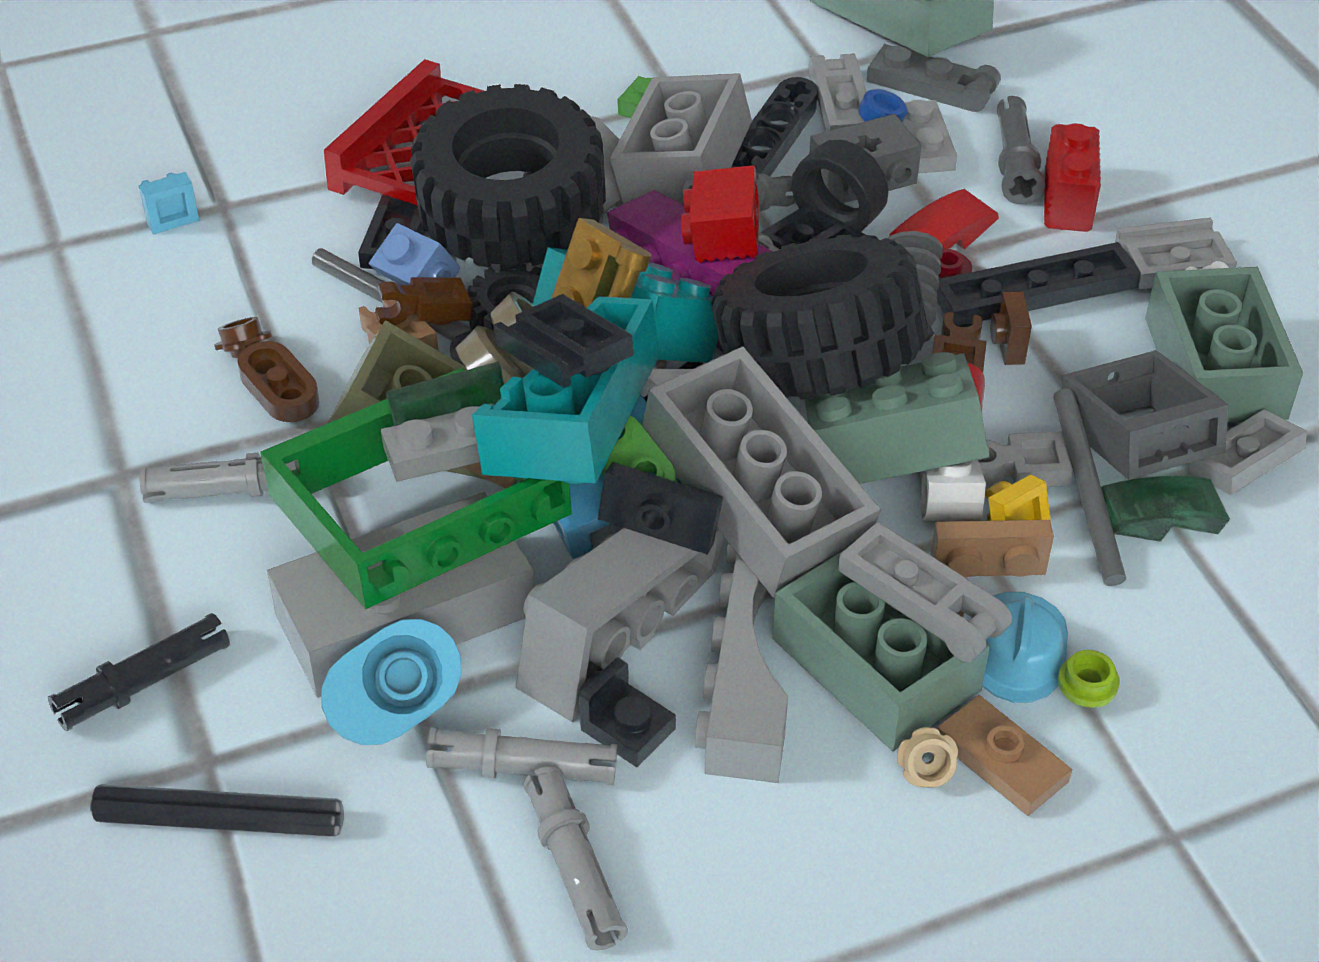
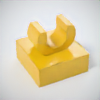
M1030 474L1014 484L1000 481L985 489V497L988 498L990 513L987 514L988 521L1050 520L1051 522L1046 481Z

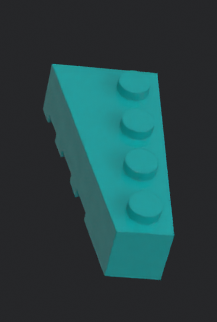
M598 297L587 307L589 310L632 334L633 356L612 365L609 370L601 374L585 378L578 373L570 377L571 385L566 388H562L534 369L523 379L513 376L500 388L501 399L494 406L483 404L472 414L482 475L557 480L568 484L597 482L659 358L653 299Z

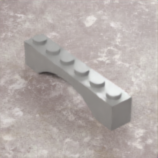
M728 541L726 563L735 564L733 573H722L719 607H726L727 614L726 617L715 616L711 652H717L720 655L718 664L707 662L703 699L712 700L710 712L699 711L695 748L705 749V774L779 783L786 730L788 695L771 675L759 650L754 630L758 609L767 596L768 591Z

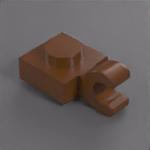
M411 277L410 285H401L392 281L378 284V291L382 300H396V303L391 307H376L375 314L380 324H383L386 320L393 325H398L405 321L409 315L415 313L419 321H427L437 325L449 324L452 321H470L472 301L461 278Z

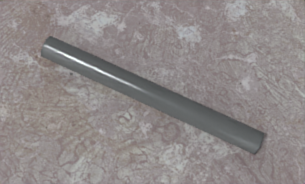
M323 248L318 249L312 257L313 266L383 303L378 291V284L385 281ZM425 321L437 333L451 341L462 333L474 330L459 321H452L445 325H437Z
M1060 389L1054 393L1053 399L1102 579L1105 585L1116 586L1126 580V574L1078 402L1073 389Z

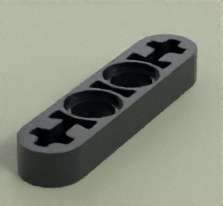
M791 77L778 84L752 120L731 168L754 165L756 173L766 174L769 177L773 174L816 112L818 87L813 81L802 77ZM772 121H784V122H788L789 124L778 125V124H772V123H770V122H772ZM766 146L771 149L761 151L752 149V147Z

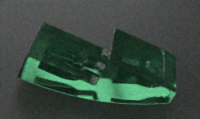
M1156 476L1125 480L1101 487L1112 528L1116 535L1161 542L1172 527L1219 534L1230 520L1211 479L1186 476Z

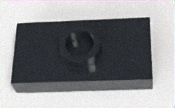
M612 462L605 472L598 520L708 555L714 545L723 497Z

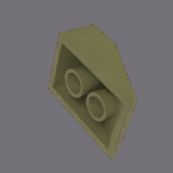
M385 320L362 355L327 423L459 368L464 370L467 368ZM463 467L445 470L485 479Z

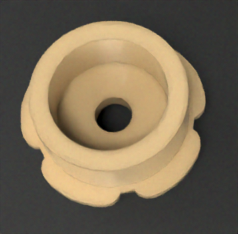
M922 727L916 729L912 733V738L902 741L898 748L897 762L904 768V778L914 786L930 788L941 786L948 782L956 771L957 745L952 737L941 735L937 728ZM926 752L933 754V758L929 762L922 761V756Z

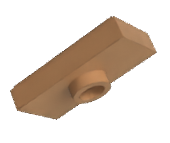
M980 695L976 696L937 727L941 735H949L955 741L960 761L1027 816L1032 814L1070 781L1072 768Z

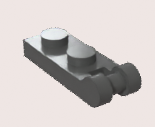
M884 44L868 66L866 82L929 100H936L937 102L964 110L978 112L986 106L990 99V94L998 87L1001 75L991 65H982L974 69L952 63L946 58L926 57L902 46Z

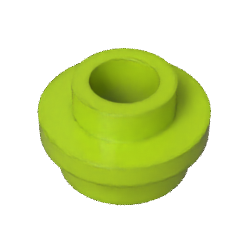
M1081 650L1074 653L1061 665L1058 674V686L1063 695L1071 702L1084 707H1101L1110 703L1116 697L1120 685V678L1113 661L1107 655L1096 650Z

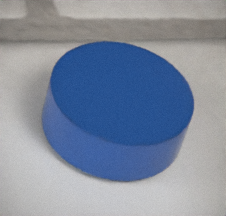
M883 89L867 91L858 108L859 115L864 121L896 114L903 123L908 111L906 104L899 96Z

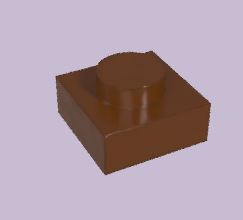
M1003 292L999 313H993L991 316V340L993 344H1000L1004 365H1025L1032 324L1024 293Z

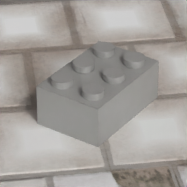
M740 73L653 77L610 157L623 204L656 190L684 205L682 194H684L683 186L688 180L693 178L694 171L731 168L752 122Z

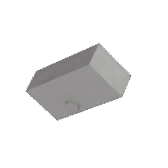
M744 347L738 348L649 389L642 427L670 460L675 469V474L682 484L723 497L717 528L773 598H775L777 591L848 548L876 524L881 511L879 506Z
M482 492L351 540L363 553L488 496L486 492ZM516 541L366 610L317 552L267 570L276 617L317 698L321 697V688L329 669L343 655L383 628L400 620L422 619L440 626L453 638L457 645L525 619L526 615L523 612L524 603L534 588L533 568ZM382 561L367 568L370 570L382 564Z

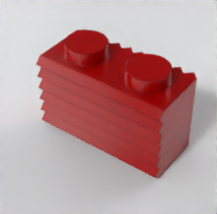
M1078 123L1068 125L1056 124L1051 127L1044 179V225L1048 229L1082 232L1092 230L1101 188L1100 130L1096 127H1088Z
M755 166L694 171L692 189H684L685 214H681V230L684 245L693 244L695 260L699 263H702L705 259L712 263L715 258L723 261L726 257L733 260L736 256L743 260L746 255L754 258L758 254L760 211Z

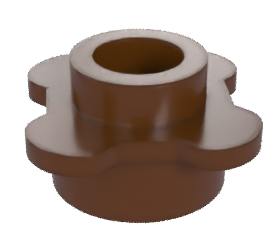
M258 317L244 318L219 327L218 332L221 341L214 344L215 350L224 349V352L230 351L232 358H237L247 346L271 338L273 335L271 330L262 331Z

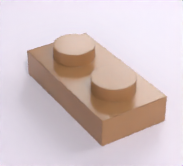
M1050 520L935 522L930 555L965 578L971 576L1023 577L1028 575H1046L1054 535Z

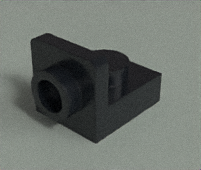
M619 657L615 658L603 671L593 672L580 689L581 731L603 745L618 744L617 755L636 768L676 729V714L629 684L628 663Z

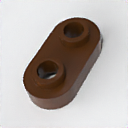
M261 341L247 346L239 354L237 362L243 385L271 417L282 422H299L316 412L320 403L316 380L284 345L273 341Z

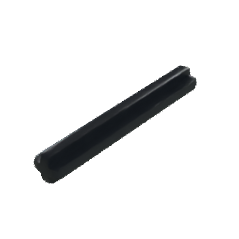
M100 784L95 787L90 803L93 820L105 823L335 837L340 834L344 821L342 801L336 798Z

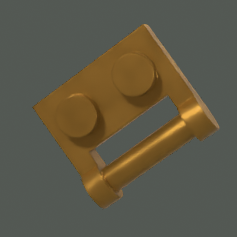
M578 218L552 298L564 294L586 308L598 297L631 298L640 272L647 270L652 255L595 220Z

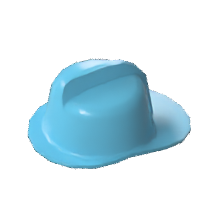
M1003 592L993 595L1010 610L1012 623L1000 636L986 639L990 649L982 687L993 696L1012 703H1032L1048 697L1058 687L1059 670L1066 661L1068 630L1065 618L1054 605L1036 595L1026 592Z
M422 619L400 620L383 628L343 655L329 669L321 688V707L328 724L343 739L359 745H382L402 736L439 710L455 694L461 678V655L453 638L440 626Z

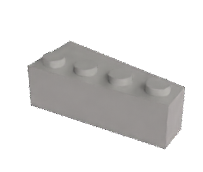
M623 528L616 534H609L599 546L583 557L572 560L566 569L546 583L536 585L527 596L523 607L526 617L516 688L573 722L580 714L579 692L585 680L593 672L603 671L615 658H621L631 645L641 650L654 637V632L663 618L664 611L674 616L717 571L724 538L721 531L717 528L714 545L709 554L706 555Z

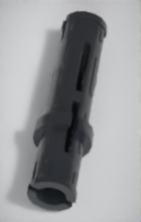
M210 613L202 620L114 665L107 661L97 666L95 675L57 694L48 696V702L53 714L75 703L79 704L61 713V717L57 719L58 723L65 731L73 729V726L111 706L120 709L130 704V696L220 649L228 648L230 641L225 629L206 639H201L216 631V627L222 624L215 614Z

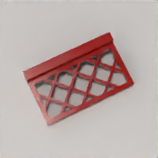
M424 59L324 149L328 190L344 195L356 185L417 205L414 186L403 183L413 181L411 166L397 168L396 166L398 163L410 162L412 146L394 148L401 143L412 142L413 144V140L422 126L418 125L422 121H426L430 115L436 116V111L444 104L442 103L444 96L459 100L460 95L465 92L474 90L475 93H479L484 90L441 78L440 63ZM386 165L388 167V170L369 172L374 167Z

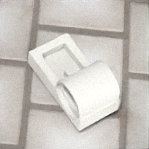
M978 460L920 472L921 513L923 521H981L986 482Z

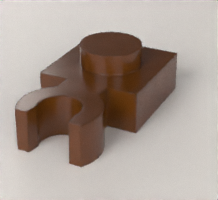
M947 312L943 317L941 335L935 334L932 354L949 352L958 355L964 353L967 363L978 367L983 373L987 341L980 340L982 329L981 316L974 315L971 326L959 327L953 323L954 313Z

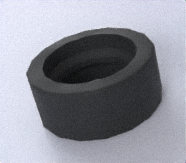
M828 140L818 145L798 164L792 174L791 190L798 208L809 204L862 232L886 206L889 187L884 171L876 159L865 149L847 140ZM821 169L832 171L848 182L856 194L859 208L843 204L831 194L824 183Z

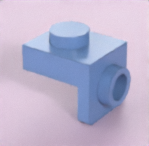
M398 223L395 224L368 263L378 274L401 285H410L411 277L455 278L460 271L458 263L440 243Z

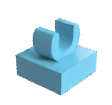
M171 172L166 174L167 177L152 182H149L147 179L139 185L147 225L153 235L199 221L192 182L186 172L179 174Z

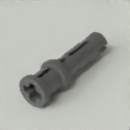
M1008 96V109H1006V103L1003 99L997 105L1003 150L998 159V167L1004 176L1001 188L1004 197L1008 201L1015 204H1028L1040 198L1045 189V180L1042 172L1039 171L1041 156L1039 150L1031 144L1025 101L1018 96Z

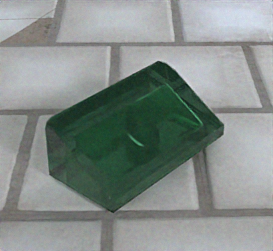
M498 361L386 391L388 413L392 427L401 425L409 420H423L458 412L465 407H479L483 404L492 403L495 405L501 399L500 388L504 385L501 365Z

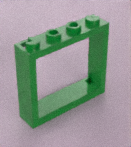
M463 368L454 370L260 451L269 496L365 610L572 514L570 486L568 483L557 480L513 477L518 482L517 484L362 553L314 498L313 493L388 461L383 447L381 429L401 425L409 420H423L457 412L465 407H479L483 404L492 403L495 405L497 401ZM455 393L456 401L450 403L449 395ZM294 461L296 469L291 471L286 464ZM382 561V564L370 570L367 568Z

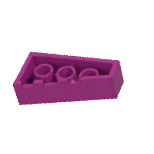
M656 190L607 212L610 230L651 253L650 263L672 269L673 274L671 278L680 281V278H688L711 286L709 294L712 296L716 287L719 286L721 279L726 274H733L734 268L743 262L749 263L755 260V257L751 258L749 255H746L743 260L736 256L733 260L726 257L723 261L715 258L712 263L707 259L702 263L696 261L693 244L684 245L681 214H685L684 205ZM758 244L757 255H760L767 251L770 253L773 252L772 250ZM718 338L716 347L722 351Z

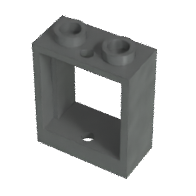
M1157 350L1062 375V389L1070 388L1075 392L1090 447L1127 480L1226 453L1228 404ZM1114 372L1113 378L1108 380L1109 374ZM1149 405L1157 410L1156 412L1127 420L1119 415L1120 413Z

